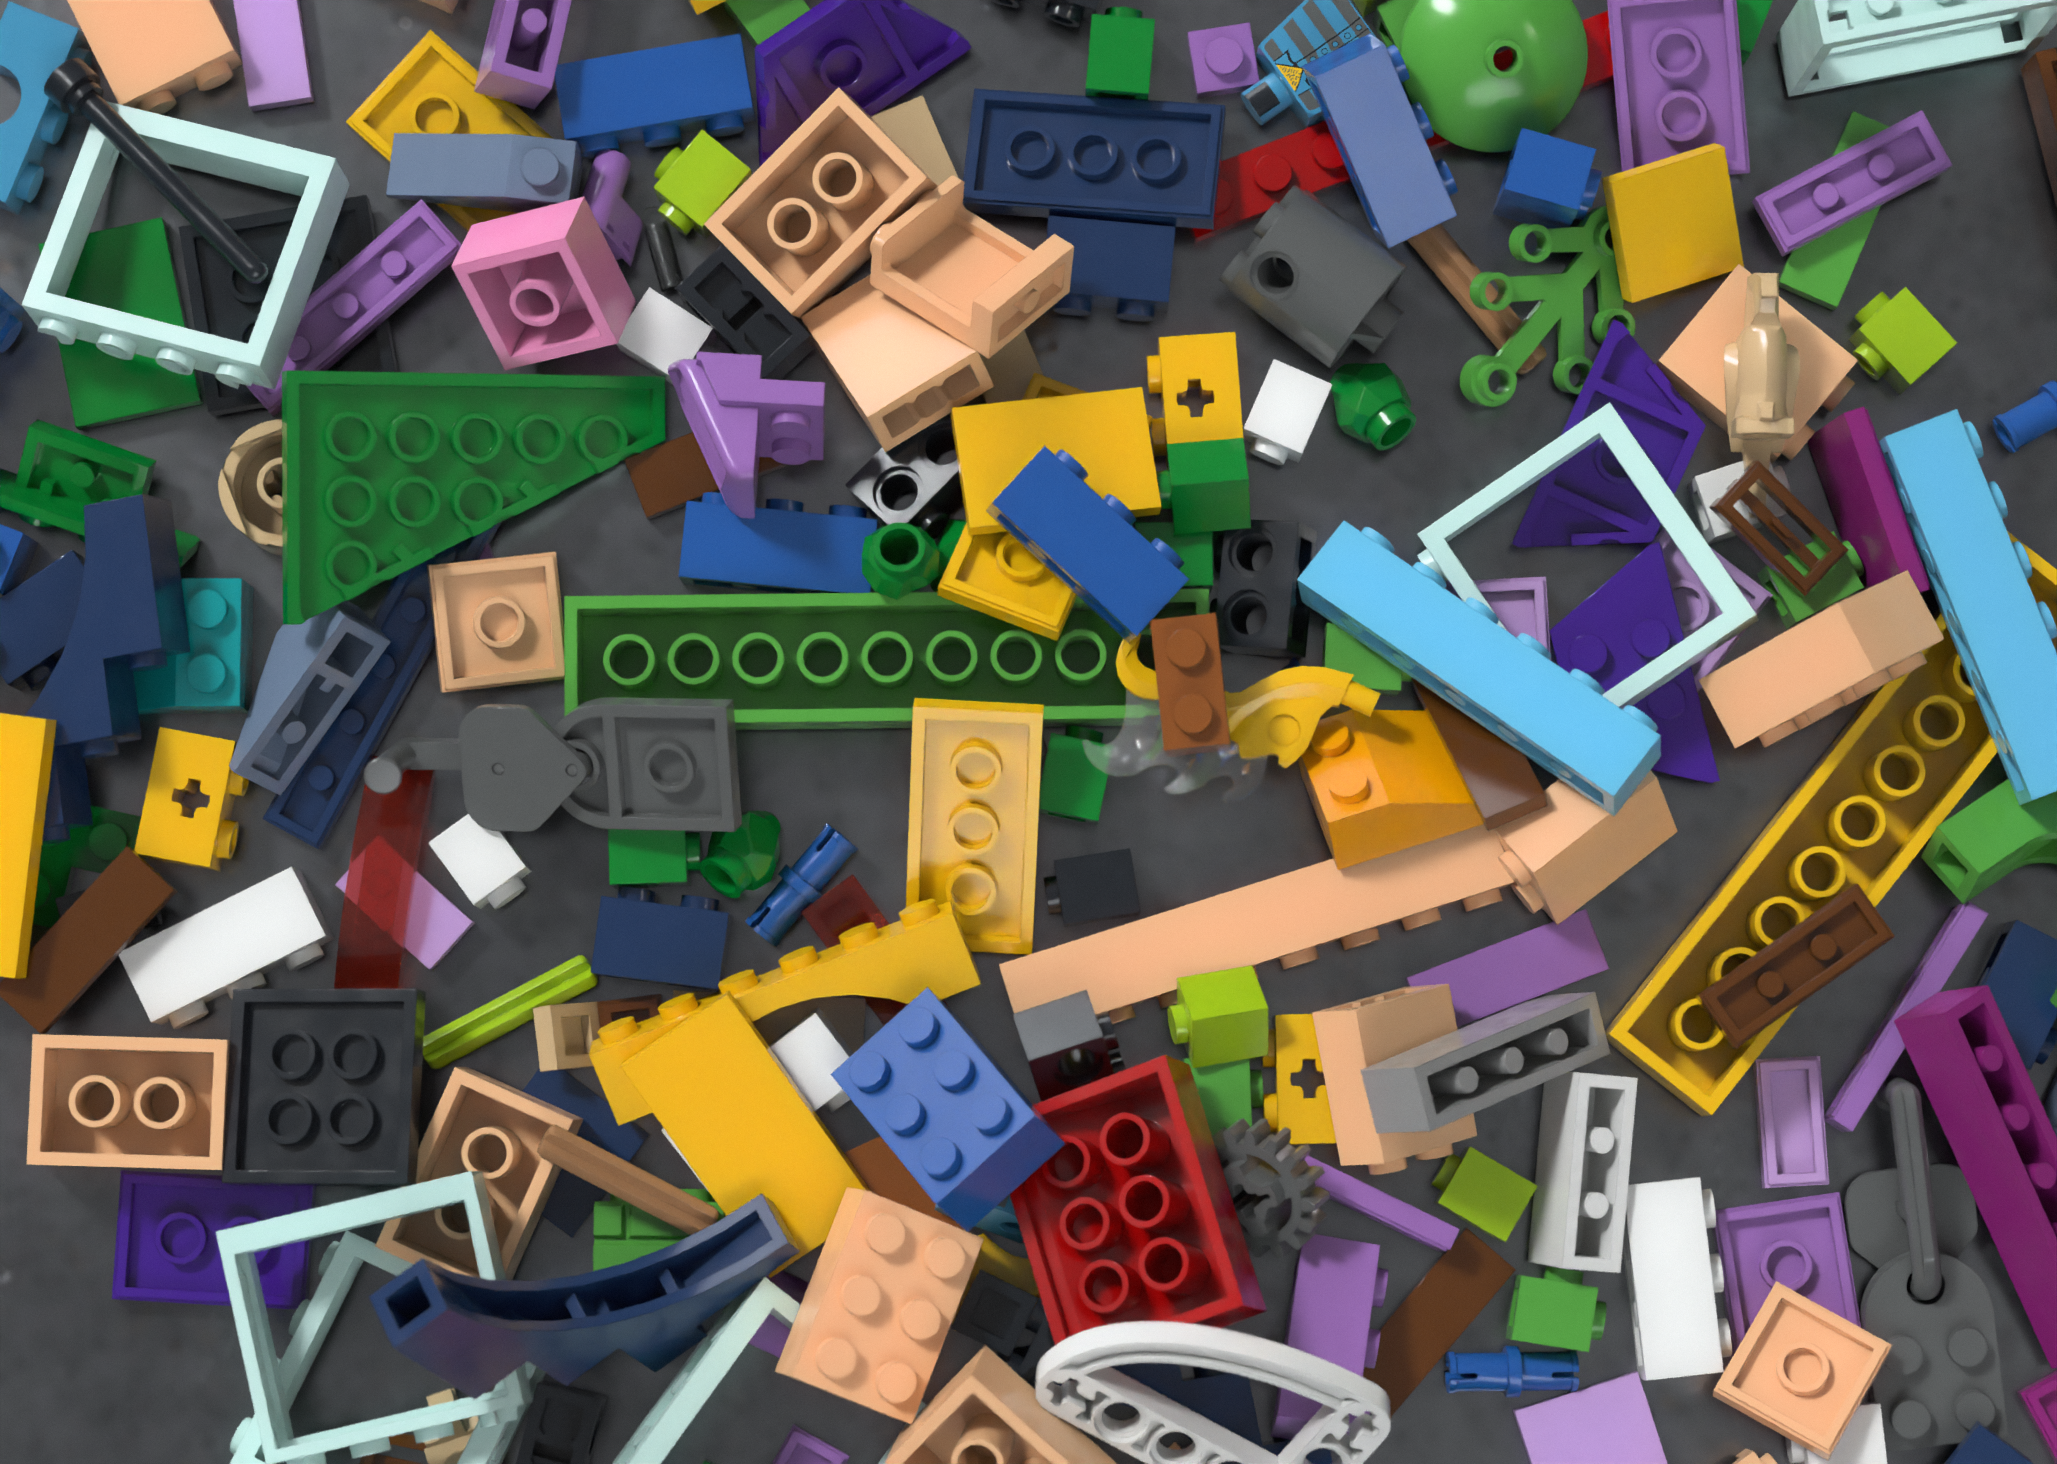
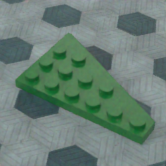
M282 371L283 624L301 625L306 620L366 592L367 589L385 580L396 577L470 537L477 536L511 516H516L592 475L617 465L618 462L664 441L665 376Z

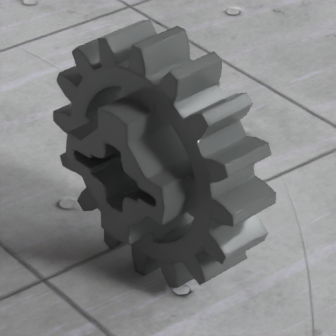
M1244 1118L1238 1119L1229 1128L1223 1127L1212 1136L1244 1239L1250 1242L1254 1257L1260 1258L1271 1249L1277 1258H1282L1291 1249L1295 1248L1298 1250L1316 1234L1314 1230L1326 1220L1327 1215L1319 1207L1330 1198L1329 1191L1317 1187L1315 1181L1325 1173L1323 1167L1308 1166L1305 1161L1311 1148L1305 1144L1295 1149L1289 1144L1291 1130L1287 1127L1283 1128L1276 1135L1271 1134L1268 1120L1261 1118L1251 1127Z

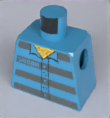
M1304 0L1258 46L1256 60L1267 76L1242 92L1240 96L1250 114L1260 125H1263L1288 107H1290L1304 128L1325 121L1302 66L1370 33L1374 35L1351 1Z

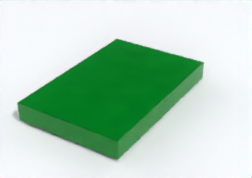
M162 217L88 234L65 297L188 328L167 225ZM45 243L38 244L40 255ZM75 339L73 344L67 345L60 343L58 340L75 427L78 430L203 404L196 369L193 370L191 375H182L161 367L154 358L134 354L133 359L125 360L104 353L97 348L95 343Z

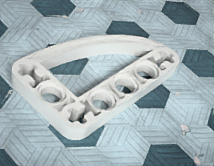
M1162 1321L1125 1322L1100 1326L1077 1333L1056 1344L1040 1359L1036 1369L1035 1391L1036 1399L1040 1406L1053 1415L1146 1464H1220L1226 1461H1235L1241 1464H1313L1305 1456L1312 1450L1327 1448L1340 1455V1458L1333 1464H1363L1390 1432V1399L1386 1391L1377 1384L1336 1364L1301 1350L1257 1336L1216 1327ZM1147 1362L1200 1366L1273 1384L1324 1405L1283 1451L1276 1456L1109 1366ZM1069 1378H1072V1379L1077 1380V1383H1075V1382H1073V1381H1067V1380H1068ZM1054 1381H1056L1057 1383H1062L1063 1385H1056L1054 1384ZM1114 1403H1127L1135 1407L1139 1413L1128 1420H1115L1107 1416L1103 1410ZM1364 1412H1372V1416L1365 1414ZM1349 1413L1357 1416L1350 1425ZM1349 1428H1350V1436L1346 1433ZM1181 1432L1190 1436L1194 1442L1183 1449H1170L1163 1446L1159 1442V1438L1167 1433Z

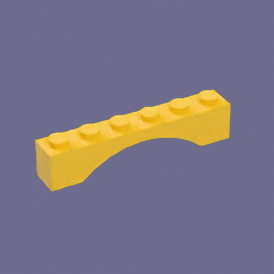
M935 899L917 902L899 912L901 920L877 929L874 922L856 926L839 935L838 938L841 944L818 953H816L814 946L797 949L781 957L778 960L780 967L759 976H756L753 969L745 970L719 982L720 991L698 1000H696L694 993L683 994L661 1004L658 1007L660 1014L639 1023H636L632 1016L625 1017L598 1030L600 1038L591 1042L589 1057L618 1126L653 1113L622 1070V1063L727 991L732 993L751 1022L779 1008L819 997L860 995L888 998L909 1004L927 987L942 1000L980 985L979 970L951 901L938 906Z

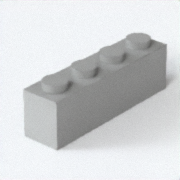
M1595 992L1541 995L1361 1070L1376 1133L1426 1132L1435 1130L1611 1053Z

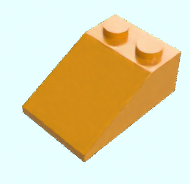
M1352 709L1320 719L1307 750L1298 758L1303 782L1337 870L1484 824L1426 711L1373 710L1369 717Z

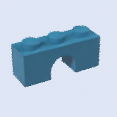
M8 1L0 20V74L19 82L21 100L14 115L0 124V208L19 215L24 201L32 202L36 197L44 176V168L39 166L48 144L54 145L61 138L68 119V113H63L45 95V83L52 72L69 59L81 58L90 67L92 52L88 50L90 45L79 28Z

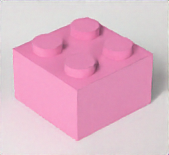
M585 197L473 224L451 265L504 370L618 344L636 304L631 289Z

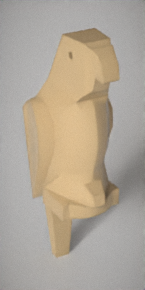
M1753 273L1747 277L1744 328L1736 342L1726 344L1724 347L1726 419L1731 452H1742L1744 469L1752 461L1758 460L1769 471L1771 453H1781L1785 440L1794 435V418L1792 416L1800 373V357L1798 349L1786 343V334L1779 321V273ZM1755 482L1749 490L1766 506L1767 493ZM1749 512V518H1755V517Z

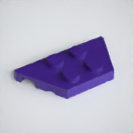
M903 0L822 1L755 47L759 167L838 87L853 98L871 117L972 48L970 43L959 31Z
M1613 320L1561 435L1610 402L1675 495L1706 425L1675 390L1659 367L1644 352L1623 323ZM1600 437L1540 479L1511 544L1525 548L1653 542L1661 523Z
M1660 542L1647 546L1549 630L1558 666L1569 674L1573 669L1583 671L1600 684L1604 693L1684 640ZM1690 666L1634 704L1633 707L1650 717L1658 727L1656 733L1661 735V757L1651 770L1713 783L1720 781Z

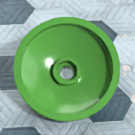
M1417 0L1407 16L1399 44V52L1410 76L1409 80L1402 83L1409 103L1413 104L1418 101L1430 121L1433 132L1458 146L1483 152L1513 150L1522 128L1545 135L1548 134L1566 117L1573 107L1583 86L1587 70L1588 46L1582 19L1572 0ZM1506 46L1511 50L1513 59L1507 69L1500 71L1494 65L1493 56L1497 49Z

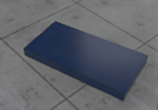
M974 88L963 175L965 183L963 205L972 213L1044 218L1059 216L1148 225L1214 229L1226 119L1225 105Z

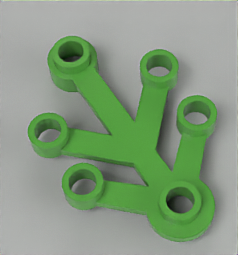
M1606 205L1592 209L1576 227L1546 228L1539 224L1525 223L1518 225L1511 232L1509 237L1510 252L1517 260L1522 262H1541L1551 252H1578L1562 273L1507 276L1499 272H1482L1472 280L1470 298L1476 307L1483 310L1500 311L1505 309L1511 302L1539 300V302L1495 356L1477 355L1466 362L1460 374V387L1463 395L1471 403L1489 407H1497L1506 403L1516 389L1517 378L1515 373L1556 323L1558 362L1553 370V380L1557 388L1562 392L1579 395L1593 364L1590 359L1585 357L1583 289L1595 274L1599 312L1592 321L1594 338L1600 344L1603 343L1608 332V323L1614 316H1616L1619 322L1623 323L1631 336H1634L1636 329L1635 320L1630 312L1623 309L1613 246L1609 248L1605 242V234L1610 228ZM1533 232L1537 238V246L1534 252L1529 254L1525 249L1524 243L1526 236ZM1494 280L1498 286V295L1490 303L1486 298L1485 290L1487 284ZM1577 364L1581 370V378L1573 386L1569 380V372ZM1497 370L1500 381L1497 390L1493 393L1489 388L1488 380L1490 375Z

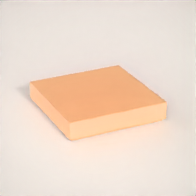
M556 552L427 565L440 691L442 693L564 679V622Z
M1776 1281L1714 1388L1713 1397L1822 1458L1829 1460L1890 1353L1892 1345Z

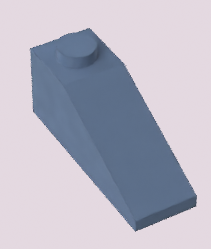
M394 133L386 196L388 198L420 201L422 199L423 202L521 213L578 198L583 155L577 141L517 134Z
M344 601L306 620L301 625L283 624L278 630L229 764L234 773L280 796L285 791L391 642L358 606L349 601Z

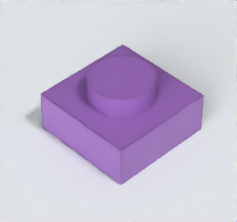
M1250 22L1187 33L1197 99L1243 92L1259 81Z

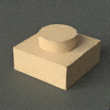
M597 1002L556 1004L533 1008L540 1072L594 1067L589 1057L591 1042L600 1038L598 1035L600 1023Z

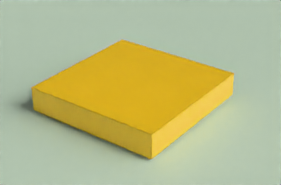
M1712 143L1602 178L1622 299L1634 303L1731 272L1738 264L1744 267L1724 146Z

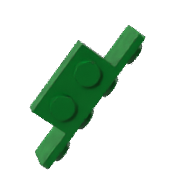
M37 419L28 428L18 473L0 468V507L18 513L19 518L28 524L38 527L57 526L77 533L78 538L85 543L84 505L140 494L148 495L157 460ZM175 529L179 566L182 567L197 552L200 538Z

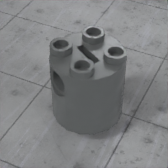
M1296 185L1289 190L1280 203L1275 202L1269 208L1253 231L1257 235L1256 239L1245 252L1241 250L1219 279L1229 288L1230 293L1328 368H1331L1342 357L1355 340L1374 353L1404 315V312L1391 303L1388 297L1404 275L1407 266L1307 189L1303 191Z

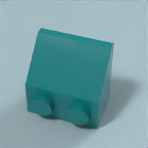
M181 578L190 652L167 656L168 667L133 672L138 713L248 714L252 703L254 588L242 578Z

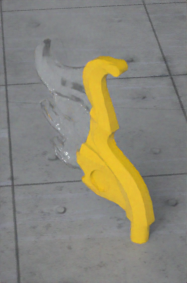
M1139 633L1129 643L1123 638L1116 659L1118 678L1126 688L1125 717L1119 735L1103 747L1094 745L1089 740L1082 741L1086 757L1091 764L1108 775L1117 777L1133 776L1149 767L1161 765L1174 768L1179 778L1164 787L1166 794L1188 793L1202 787L1213 778L1224 775L1230 776L1234 786L1221 795L1222 803L1237 802L1250 796L1260 785L1265 773L1267 756H1277L1278 765L1284 769L1298 760L1307 750L1320 717L1332 706L1339 708L1341 703L1370 717L1381 693L1353 681L1354 674L1326 667L1299 666L1280 670L1241 692L1230 693L1225 690L1232 750L1167 757L1163 745L1156 671L1145 667L1138 659L1137 650L1141 639V633Z

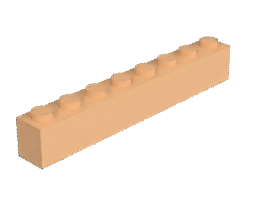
M1483 824L1337 870L1334 859L1326 860L999 964V969L1013 1013L1087 990L1095 1014L1108 1011L1112 1025L1135 1018L1136 1014L1133 1005L1157 998L1161 1009L1177 1005V978L1252 965L1258 978L1256 966L1280 959L1283 970L1320 959L1316 949L1318 946L1341 940L1343 949L1346 951L1380 940L1377 928L1402 920L1405 931H1409L1442 920L1438 908L1463 901L1466 912L1500 902L1503 899L1499 889L1509 886L1514 881L1498 859V856L1504 853L1495 828L1487 831Z

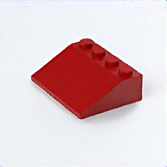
M1163 1055L1033 1105L1066 1144L1010 1193V1197L1055 1345L1077 1333L1110 1324L1162 1321L1222 1328L1267 1311L1189 1064Z

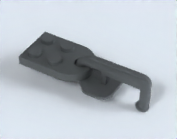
M598 698L574 708L558 722L554 729L532 708L526 705L485 704L474 708L463 718L459 727V738H402L380 756L370 761L364 770L366 785L377 794H388L395 791L402 782L403 773L408 769L461 770L464 804L468 814L478 825L493 831H534L560 805L578 820L604 829L735 832L742 825L733 699Z
M1888 1074L1873 1100L1879 1108L1891 1112L1897 1168L1869 1171L1858 1176L1848 1187L1844 1202L1848 1238L1851 1247L1878 1268L1869 1281L1862 1298L1860 1311L1861 1327L1892 1345L1890 1353L1869 1388L1870 1401L1881 1404L1886 1453L1961 1443L1977 1420L2001 1438L2009 1437L1993 1302L1987 1286L1981 1277L1970 1266L1958 1259L1975 1237L1978 1230L1975 1199L1961 1169L1949 1163L1929 1164L1919 1089L1901 1076ZM1908 1292L1911 1293L1914 1297L1924 1301H1917L1910 1298Z

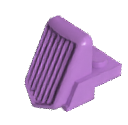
M697 352L696 359H681L668 366V374L683 412L727 507L735 515L741 518L755 519L759 457H772L775 461L787 465H800L809 460L824 459L825 383L762 379V355Z

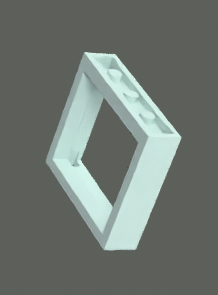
M1798 0L1776 35L1788 97L2035 50L2057 24V0ZM1841 13L1846 15V19L1829 22L1832 15ZM2019 21L2023 40L2004 43L2001 27L2013 25Z
M106 101L166 163L302 197L250 340L246 344L65 297L120 153L92 123L88 129L22 302L23 308L38 326V332L56 336L62 344L71 345L75 342V339L95 343L98 349L116 358L131 360L134 354L154 358L158 365L178 374L191 375L193 370L196 369L215 374V377L220 382L238 389L240 384L247 386L255 384L275 390L350 186L337 159Z
M1609 402L1419 532L1418 536L1427 549L1417 556L1421 563L1437 572L1445 582L1449 580L1462 601L1465 602L1468 597L1474 598L1494 612L1447 542L1601 437L1722 612L1714 620L1602 695L1623 710L1626 705L1633 706L1759 619ZM1499 619L1497 625H1499L1507 631V629L1504 627V625Z
M469 1171L216 1232L266 1464H275L286 1461V1464H327L325 1451L347 1446L350 1447L352 1459L391 1450L388 1437L413 1431L417 1444L455 1435L452 1421L478 1416L480 1428L518 1420L516 1406L533 1402L526 1367L523 1364L503 1379L505 1389L484 1393L477 1399L467 1397L294 1438L254 1253L464 1203L480 1278L506 1280L484 1177L481 1171Z
M345 1231L340 1242L334 1241L330 1244L318 1268V1275L323 1278L312 1300L305 1299L295 1311L289 1326V1334L293 1338L282 1360L277 1358L288 1411L363 1261L396 1277L412 1266V1263L375 1247V1243L350 1231ZM526 1362L525 1367L533 1398L537 1383L543 1380L546 1373L530 1362ZM501 1380L497 1383L493 1391L505 1389L504 1381ZM531 1403L516 1406L518 1420L480 1428L478 1420L457 1464H502ZM255 1414L253 1418L246 1417L234 1433L230 1444V1452L234 1456L230 1464H266Z
M766 1277L728 1303L707 1332L708 1336L701 1340L612 1464H661L769 1313L791 1330L800 1304ZM920 1402L916 1415L926 1406L924 1402ZM897 1437L895 1438V1440L893 1441V1443L890 1445V1447L888 1448V1450L885 1452V1454L883 1455V1457L881 1458V1460L878 1462V1464H885V1461H886V1459H887V1457H888V1455H889V1453H890V1451H891V1449H892V1447H893V1445H894V1443H895Z

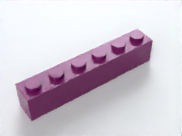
M1984 985L1937 992L1895 1019L1894 1023L2050 1367L2057 1368V1136L1989 986Z

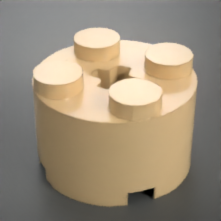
M276 419L255 425L237 438L230 448L231 451L225 460L223 469L221 468L218 491L222 507L232 524L260 548L269 553L283 556L282 497L275 495L282 491V419Z

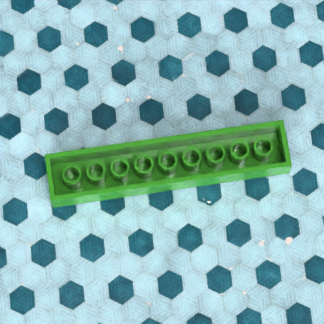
M1180 589L1152 620L1209 614V589ZM910 592L898 600L879 593L564 596L565 716L577 706L598 698L733 699L736 730L912 728L914 698L1042 704L1044 705L1043 727L1067 725H1161L1159 701L1147 700L1133 695L1126 690L1118 678L1116 659L1123 637L1078 596L1058 641L937 596L938 592ZM1149 622L1140 632L1141 639L1137 655L1139 661L1145 667L1155 670L1151 624Z

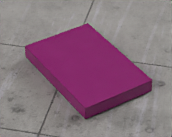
M1865 407L1845 412L1816 431L1807 443L1842 542L1847 540L1851 543L1863 564L1865 573L1859 579L1864 588L1860 592L1908 570L1921 594L1929 590L1930 584L1868 410H1865Z

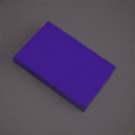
M121 1170L112 1299L232 1306L216 1232L314 1209L316 1186H232L222 1183V1175ZM313 1239L254 1253L266 1308L297 1309L305 1299H309Z

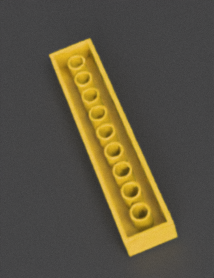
M2008 532L2012 543L2019 541L2024 547L2032 567V577L2028 578L2027 581L2036 603L2043 601L2047 605L2057 629V569ZM1939 608L1934 613L1933 618L1944 640L1922 651L1927 663L1880 686L1879 689L1870 694L1605 1030L1609 1044L1701 1117L1713 1115L1797 1006L1737 1049H1733L1698 1001L1696 995L1853 884L1858 883L1870 902L1876 907L1933 835L1937 826L1944 821L1998 752ZM2057 637L2051 640L2057 653Z

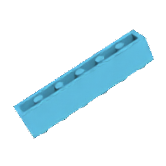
M1955 409L1885 436L1879 441L1927 579L2019 805L2057 791V653L2051 640L2057 637V629L2047 605L2043 601L2036 603L2027 581L2028 578L2032 577V567L2024 547L2019 541L2011 542L2002 519L2008 517L2004 496L1995 481L1987 483L1978 461L1979 458L1983 457V447L1979 435L1970 421L1962 422L1958 410Z
M1343 521L1297 579L1302 602L1615 817L1661 757V735L1656 733L1658 727L1655 722L1641 710L1631 705H1626L1622 710L1603 697L1604 690L1600 684L1583 671L1573 669L1569 674L1550 661V652L1533 637L1525 633H1520L1518 637H1515L1497 625L1499 622L1498 617L1480 601L1468 597L1464 602L1445 589L1447 584L1444 579L1427 565L1416 562L1412 567L1394 555L1395 549L1393 545L1377 531L1369 527H1364L1362 531H1359L1346 521Z

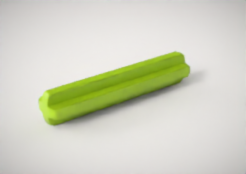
M578 955L424 1036L423 1056L432 1069H440L533 1020V1008L563 1004L595 987L598 983L597 975L590 973V961L584 955Z

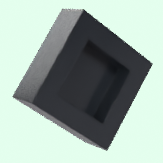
M980 1269L951 1329L1010 1357L1038 1297Z

